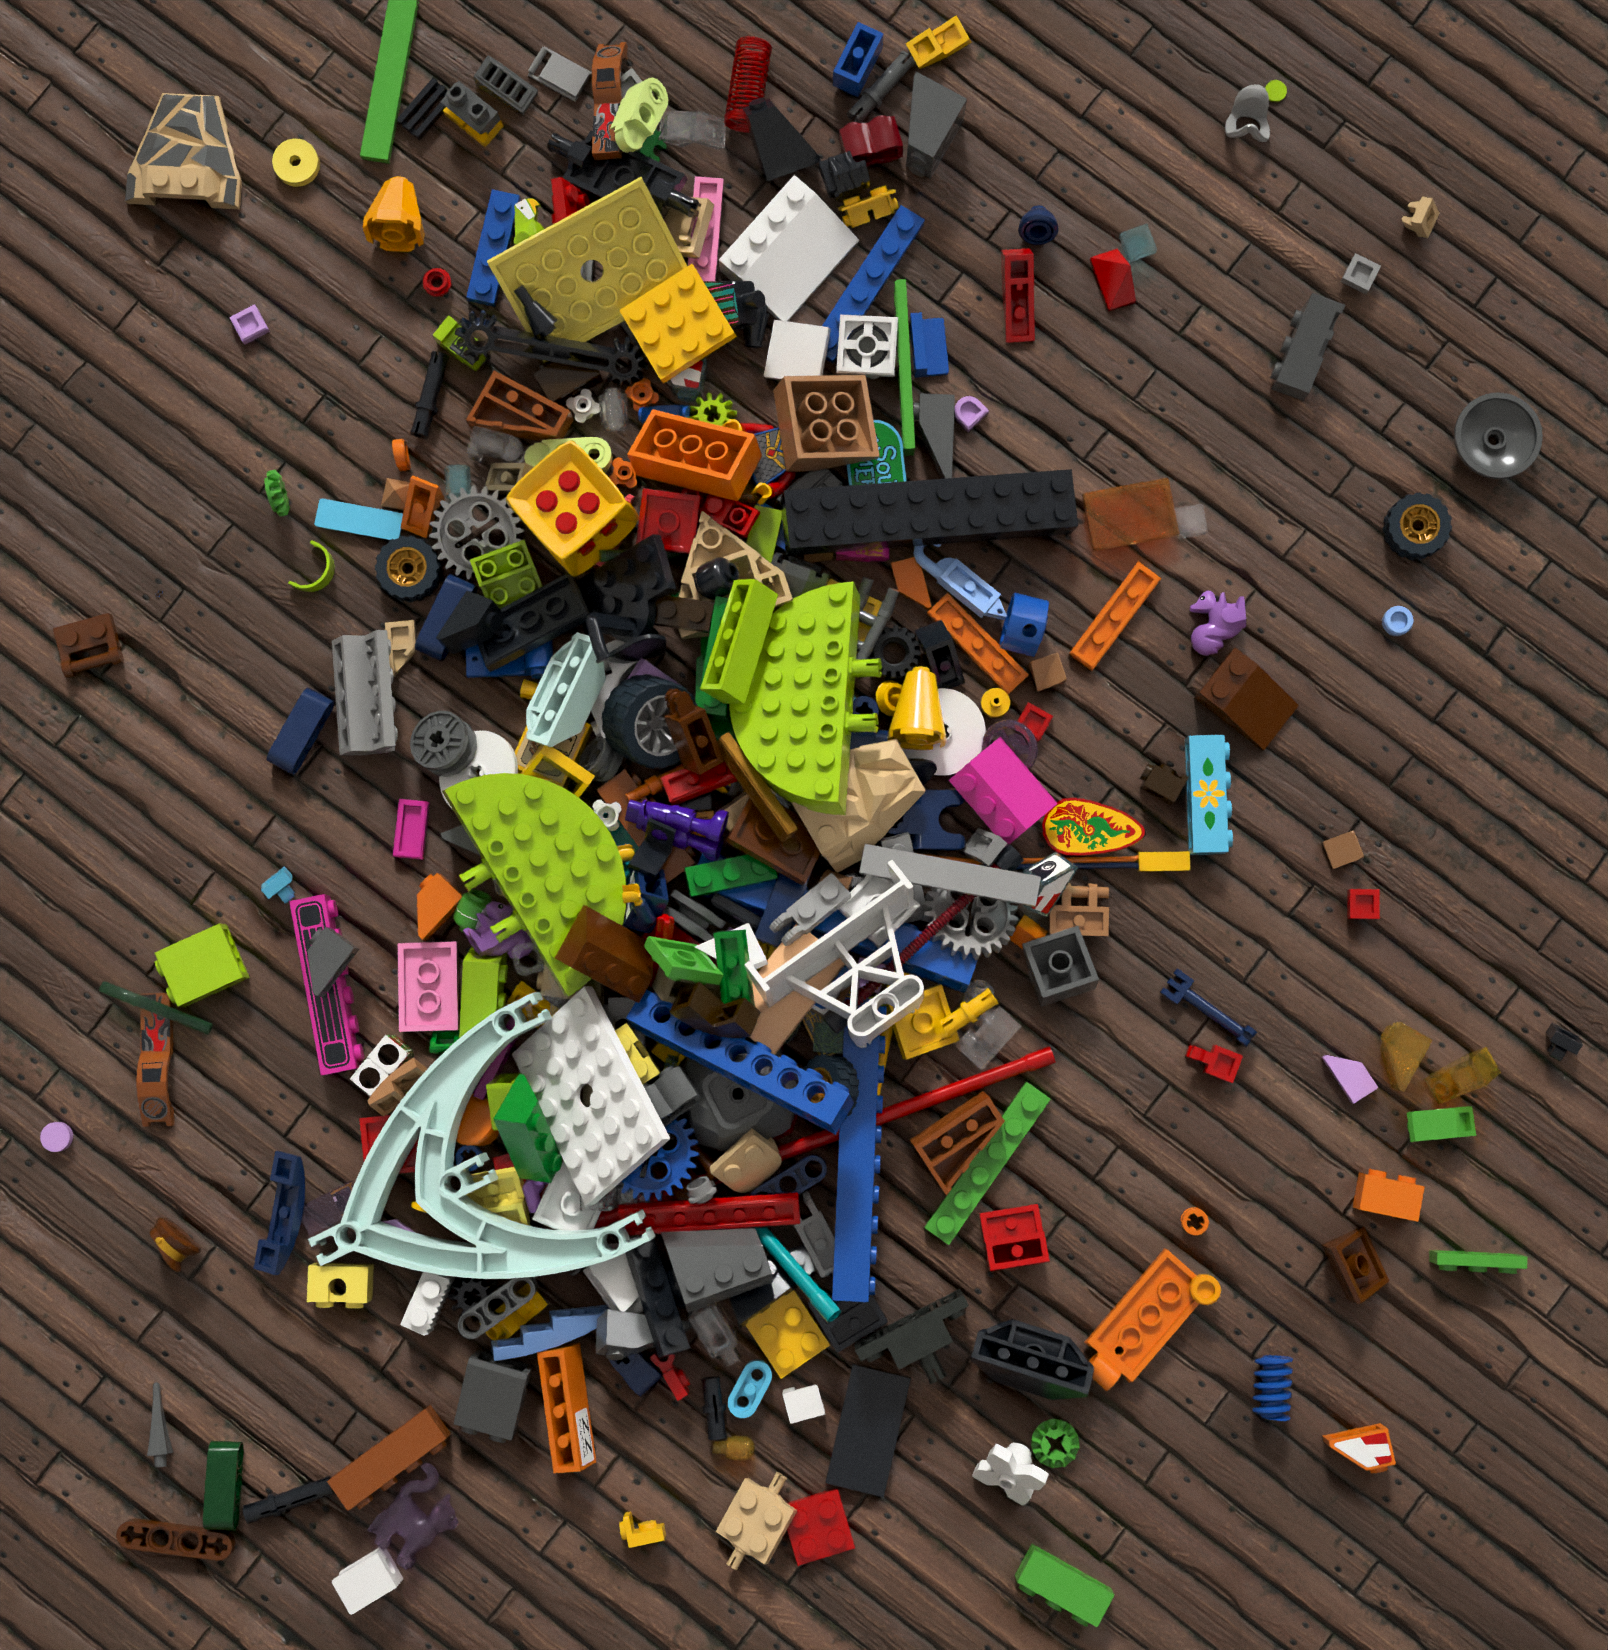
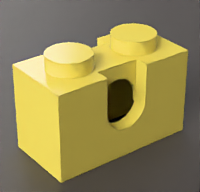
M626 1023L615 1030L642 1084L644 1085L661 1073L660 1069L630 1024Z
M313 1263L308 1265L307 1302H316V1307L319 1308L334 1307V1302H346L345 1308H363L364 1303L372 1300L374 1264L327 1263L320 1266L319 1263ZM337 1278L342 1279L346 1284V1292L344 1294H339L334 1290Z

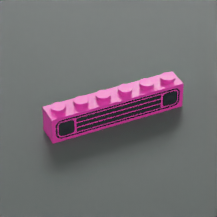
M325 894L289 901L321 1076L358 1069L361 1062L364 1061V1051L362 1045L357 1044L356 1033L359 1032V1023L356 1015H352L350 1004L354 1003V996L351 986L346 984L345 975L349 973L348 966L324 997H318L313 993L307 951L311 947L309 941L315 932L328 927L342 936L340 928L336 929L334 917H338L336 902L331 900L329 895Z

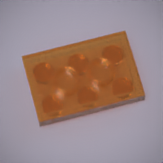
M1168 477L1082 494L1093 551L1174 537L1180 534Z

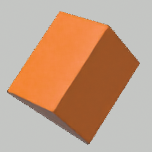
M1024 914L1014 927L1016 930L1013 936H1009V938L1023 949V943L1044 937L1048 931Z

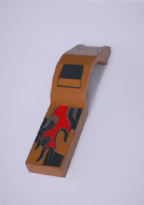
M620 42V45L608 46L598 44L593 58L592 91L594 117L592 156L594 160L622 158L623 151L615 141V129L611 130L610 128L623 99L621 65L622 60L627 59L628 46L626 42Z
M167 993L140 994L141 1054L137 1066L136 1085L143 1127H149L151 1122H166V1126H173L174 1109L171 1106L168 1092V1068L173 1054V1003Z

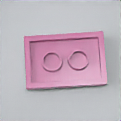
M457 941L398 943L399 1032L460 1030Z

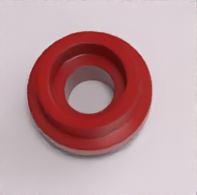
M433 268L423 277V287L433 297H442L451 289V277L441 268ZM435 280L443 281L440 287H434L433 283Z

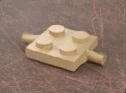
M776 1472L769 1487L760 1486L751 1479L745 1478L719 1524L716 1532L730 1541L732 1546L735 1547L726 1563L732 1569L738 1570L745 1555L754 1557L764 1565L768 1564L794 1518L797 1509L787 1504L779 1495L781 1488L787 1480V1477L783 1476V1474Z

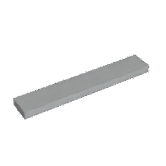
M865 844L859 870V873L862 875L892 880L887 863L893 860L911 884L1036 907L1041 881L1040 876Z

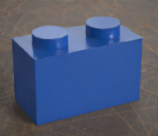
M857 22L833 71L834 87L859 97L883 49V33Z

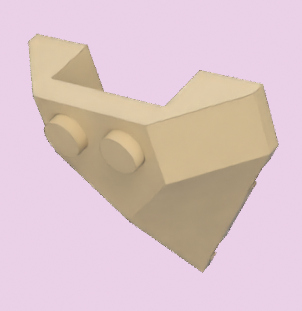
M704 511L701 512L700 524L696 538L693 539L678 597L715 603V600L708 599L697 591L694 579L700 565L712 559L723 557L738 568V580L756 579L778 594L773 613L784 604L793 601L782 570L771 564L745 542L714 521ZM679 629L682 639L709 636V633Z

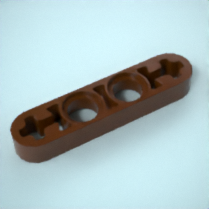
M137 1518L125 1521L120 1525L116 1533L118 1543L126 1549L215 1561L227 1558L236 1546L234 1536L226 1530H209L198 1526ZM132 1526L135 1533L143 1534L149 1528L146 1537L137 1536L132 1541L130 1540V1535L125 1534V1531ZM162 1529L168 1533L169 1541L166 1545L161 1546L155 1542L154 1533L156 1530ZM187 1533L197 1536L199 1544L196 1549L185 1547L183 1539ZM220 1538L223 1539V1544L227 1545V1548L221 1553L218 1552V1547L213 1545L207 1546L205 1551H203L206 1542L216 1543Z

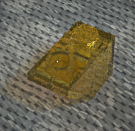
M1484 1047L1458 1058L1426 1076L1424 1080L1439 1105L1488 1085L1501 1072L1487 1047Z

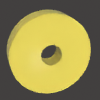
M289 139L282 142L274 151L272 158L273 168L277 176L285 184L300 187L309 184L316 178L320 169V160L313 146L307 141ZM294 160H301L299 165L292 166Z

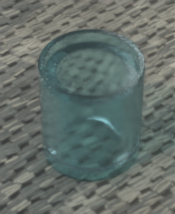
M450 465L444 468L446 498L450 499L449 494L451 492L460 497V488L462 487L466 490L467 494L471 493V471L469 466Z

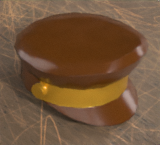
M158 1217L156 1225L149 1232L161 1256L175 1272L181 1271L182 1261L187 1256L196 1255L201 1252V1247L179 1225L167 1218Z

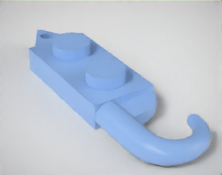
M927 545L914 546L913 554L916 562L936 578L937 583L980 618L988 616L1005 620L1007 615L999 599L1001 594L957 558H944L935 564L923 552L924 547Z

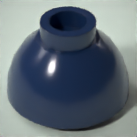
M1037 205L1023 215L1019 223L1018 233L1029 244L1043 245L1055 239L1058 234V223L1050 211L1044 206Z

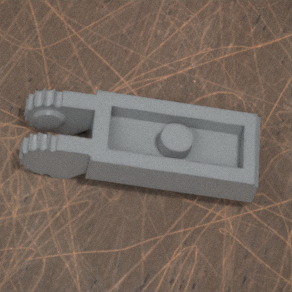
M830 873L786 909L785 913L778 916L769 928L775 933L793 920L797 926L788 931L781 939L785 946H789L803 934L807 935L851 898V893L833 873Z
M806 1191L802 1193L803 1201L809 1207L812 1215L803 1220L800 1216V1224H795L794 1226L821 1278H824L833 1273L835 1237L821 1210L818 1211L811 1195Z

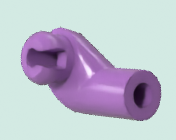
M527 1179L523 1184L522 1190L529 1213L536 1212L541 1201L540 1193L548 1183Z

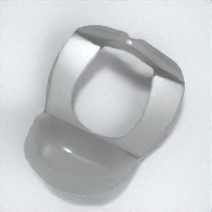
M1257 84L1249 85L1237 94L1231 114L1225 123V133L1228 137L1239 138L1250 133L1259 142H1267L1269 140L1270 127L1267 122L1269 96L1263 86ZM1240 117L1253 118L1259 123L1260 131L1254 124H1247L1240 129H1236V121Z

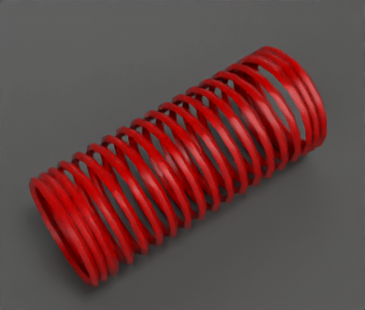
M746 36L741 37L736 42L724 123L732 130L750 133L747 123L744 121L746 119L743 109L736 108H744L749 105L736 102L749 104L751 101L736 97L755 100L765 96L764 92L766 91L765 87L772 46L764 39ZM746 44H747V45H756V46H740V45H746ZM745 48L758 49V50H761L762 52H759V51H751V50H748V49H745ZM739 87L746 88V89H749V90H742V89H739ZM738 92H742V93L750 94V95H741V94H739Z

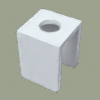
M382 1545L339 1572V1576L332 1580V1584L347 1611L352 1615L397 1588L403 1580V1576L385 1545Z

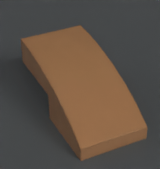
M415 1058L407 1061L392 1072L376 1088L367 1100L369 1106L382 1116L391 1113L427 1068Z

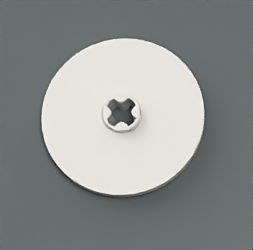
M939 688L938 693L943 721L948 726L947 732L950 734L946 738L945 746L940 748V743L933 744V750L903 749L908 759L918 758L933 761L937 766L934 775L946 776L956 774L981 753L985 742L986 728L981 711L968 696L956 690Z
M474 731L477 748L470 764L458 774L448 777L439 776L441 793L449 806L450 804L442 791L459 782L477 777L476 771L478 769H481L479 772L480 776L499 773L518 774L515 752L503 737L489 731Z

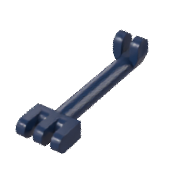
M1176 969L1173 974L1182 980L1181 984L1170 978L1167 984L1176 991L1171 993L1168 989L1162 988L1160 993L1174 1004H1178L1182 998L1236 1036V1040L1247 1047L1250 1040L1257 1034V1031L1248 1025L1243 1028L1192 991L1190 986L1195 980L1181 970Z

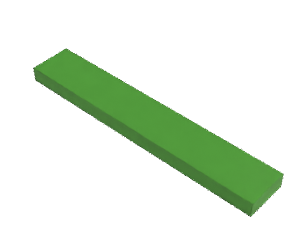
M388 0L360 157L363 160L390 164L397 126L396 119L399 115L419 5L418 0Z
M897 279L894 282L895 317H898L897 361L901 435L904 456H914L915 435L906 279Z

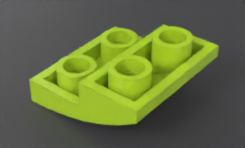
M525 540L470 559L484 597L493 600L500 609L543 586Z

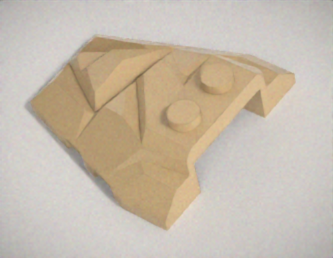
M897 739L850 749L846 815L815 812L795 802H792L819 851L838 873L862 860L865 844L876 845L926 790Z

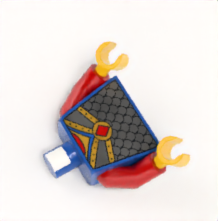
M735 419L725 422L722 425L723 427L752 433L756 436L762 457L751 476L755 485L751 494L759 493L762 496L757 503L763 505L768 498L783 494V491L789 488L796 477V472H786L779 427L774 428L772 425L758 423H739Z

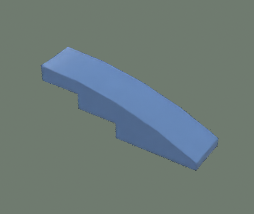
M607 1305L549 1311V1323L521 1325L520 1337L491 1340L493 1360L499 1361L527 1356L560 1346L596 1329L597 1319L607 1309L610 1310Z

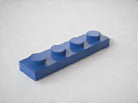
M493 189L491 191L466 296L469 302L496 307L500 284L489 267L487 260L510 248L515 227L514 205L521 201L520 195Z

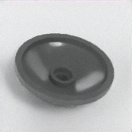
M1489 393L1474 399L1462 410L1454 428L1455 447L1463 463L1473 472L1491 479H1506L1522 473L1535 461L1542 446V427L1537 414L1525 401L1507 393ZM1488 437H1493L1496 440V445H1491Z

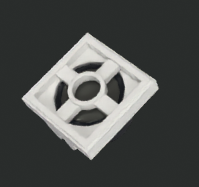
M840 315L836 373L840 375H866L870 379H876L879 376L895 377L898 317Z

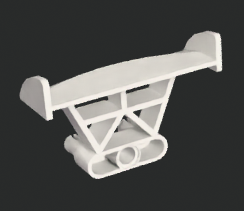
M893 860L887 863L888 871L895 884L893 887L764 979L750 961L744 964L753 984L769 1008L792 991H796L848 1020L849 1036L855 1045L860 1048L867 1047L866 1043L870 1045L872 1040L907 1014L914 1013L915 1009H919L924 999V985L922 980L915 975L904 976L891 923L894 918L914 905L913 885ZM885 926L888 943L857 964L848 951ZM892 956L895 972L875 968ZM838 958L849 969L848 972L821 991L805 983ZM859 978L890 985L857 1009ZM851 985L850 1007L833 998ZM883 1004H889L894 1007V1011L891 1014L883 1015L878 1012V1008Z

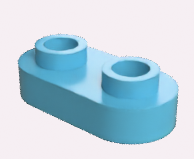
M755 1359L749 1361L743 1368L728 1398V1408L734 1416L747 1418L756 1411L772 1380V1370L768 1363ZM755 1369L761 1370L763 1377L758 1380L754 1379L751 1374L752 1371ZM740 1396L748 1398L749 1403L746 1406L738 1404L737 1399Z

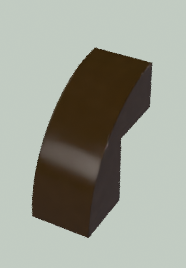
M700 982L680 988L670 1009V1013L687 1025L708 1034L727 1038L751 1036L761 1013L746 998L724 1004Z

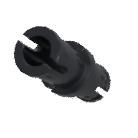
M720 1376L702 1378L705 1405L702 1406V1411L706 1413L708 1439L720 1440L727 1438L724 1420L726 1403H722Z

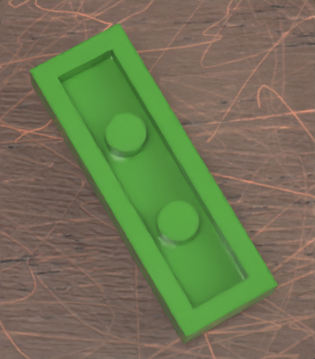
M1429 1250V1262L1439 1265V1270L1457 1271V1266H1468V1271L1487 1272V1267H1498V1272L1517 1274V1268L1527 1269V1256L1520 1254Z

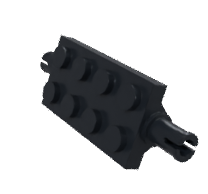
M592 130L583 141L572 142L554 133L551 138L556 140V142L549 139L547 143L549 151L567 158L568 169L563 178L581 191L597 199H601L642 177L663 220L671 208L686 214L688 217H692L695 214L690 209L695 211L698 209L699 202L697 199L680 193L688 180L682 172L637 151L623 152L622 158L594 160L592 156Z

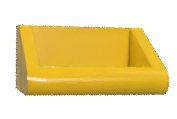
M540 744L521 773L523 775H530L543 759L578 783L572 791L577 797L582 795L595 777V775L554 747L550 748Z

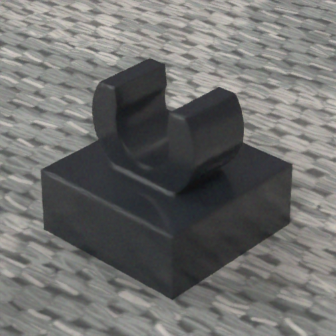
M1551 1023L1546 1031L1551 1041L1547 1051L1550 1052L1549 1056L1558 1061L1563 1059L1567 1050L1577 1055L1583 1046L1579 1036L1554 1023Z

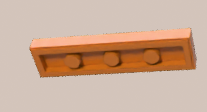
M1138 561L1070 651L1069 655L1092 671L1162 578Z
M948 592L927 612V615L934 622L942 620L953 642L1008 695L1028 677L1029 674L1004 649L1000 648V645Z

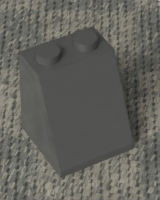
M918 72L915 73L913 79L906 166L916 176H926L931 179L964 122L967 98Z
M477 1350L468 1360L454 1425L461 1426L460 1431L476 1435L478 1431L489 1434V1439L496 1442L506 1443V1440L511 1441L517 1431L535 1365L514 1359L494 1361L492 1353Z

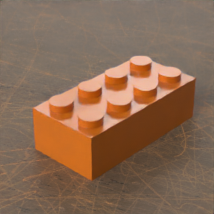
M654 409L651 410L627 453L637 476L734 501H739L762 457L755 434Z

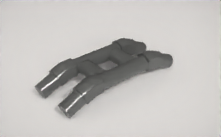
M863 576L858 589L860 595L859 622L871 626V629L864 642L857 641L858 653L856 659L869 658L894 611L900 592L889 587L877 616L867 613L863 609L868 601L869 592L874 580Z

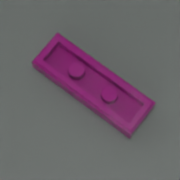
M510 1016L506 1025L508 1030H512L515 1026L513 1016ZM517 1038L502 1050L485 1071L473 1093L475 1097L481 1100L488 1098L486 1084L501 1074Z

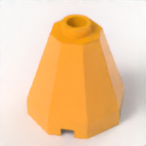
M400 176L390 178L384 182L363 220L362 228L368 242L373 244L375 239L380 242V248L386 251L411 252L414 250L416 243H418V246L424 244L425 233L414 185L406 178Z

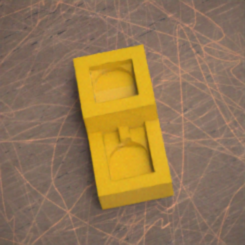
M956 15L933 31L928 28L905 44L919 69H922L954 54L972 42Z

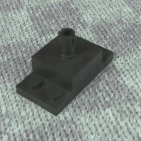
M958 1289L854 1343L855 1351L860 1361L867 1359L868 1362H872L885 1354L883 1350L888 1348L898 1369L919 1360L929 1383L937 1382L932 1369L936 1370L940 1380L947 1376L935 1351L953 1342L943 1319L948 1317L949 1321H952L966 1313L964 1308L969 1305L961 1289Z

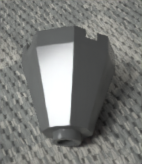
M777 552L774 554L771 564L784 572L793 599L808 591L827 585L831 575L830 571L826 570L821 574L822 567L793 556H788L787 560H782V553Z

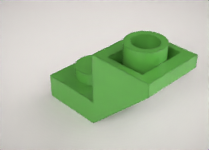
M1472 1106L1407 1112V1128L1410 1134V1142L1476 1136Z

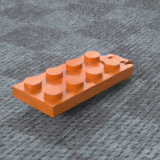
M1164 1248L1084 1342L1087 1346H1091L1097 1351L1089 1360L1094 1366L1092 1379L1105 1391H1108L1118 1381L1121 1374L1125 1376L1129 1383L1133 1382L1199 1305L1189 1292L1190 1283L1197 1275L1166 1248ZM1121 1346L1122 1352L1119 1354L1115 1353V1348Z

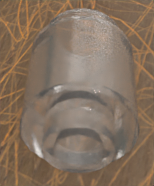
M620 388L605 389L604 394L598 396L600 424L604 425L605 432L627 430V423H629L627 394L621 393Z

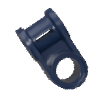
M642 1352L628 1356V1360L625 1358L610 1360L612 1366L620 1373L629 1387L640 1397L663 1377L656 1365L648 1357L644 1356Z

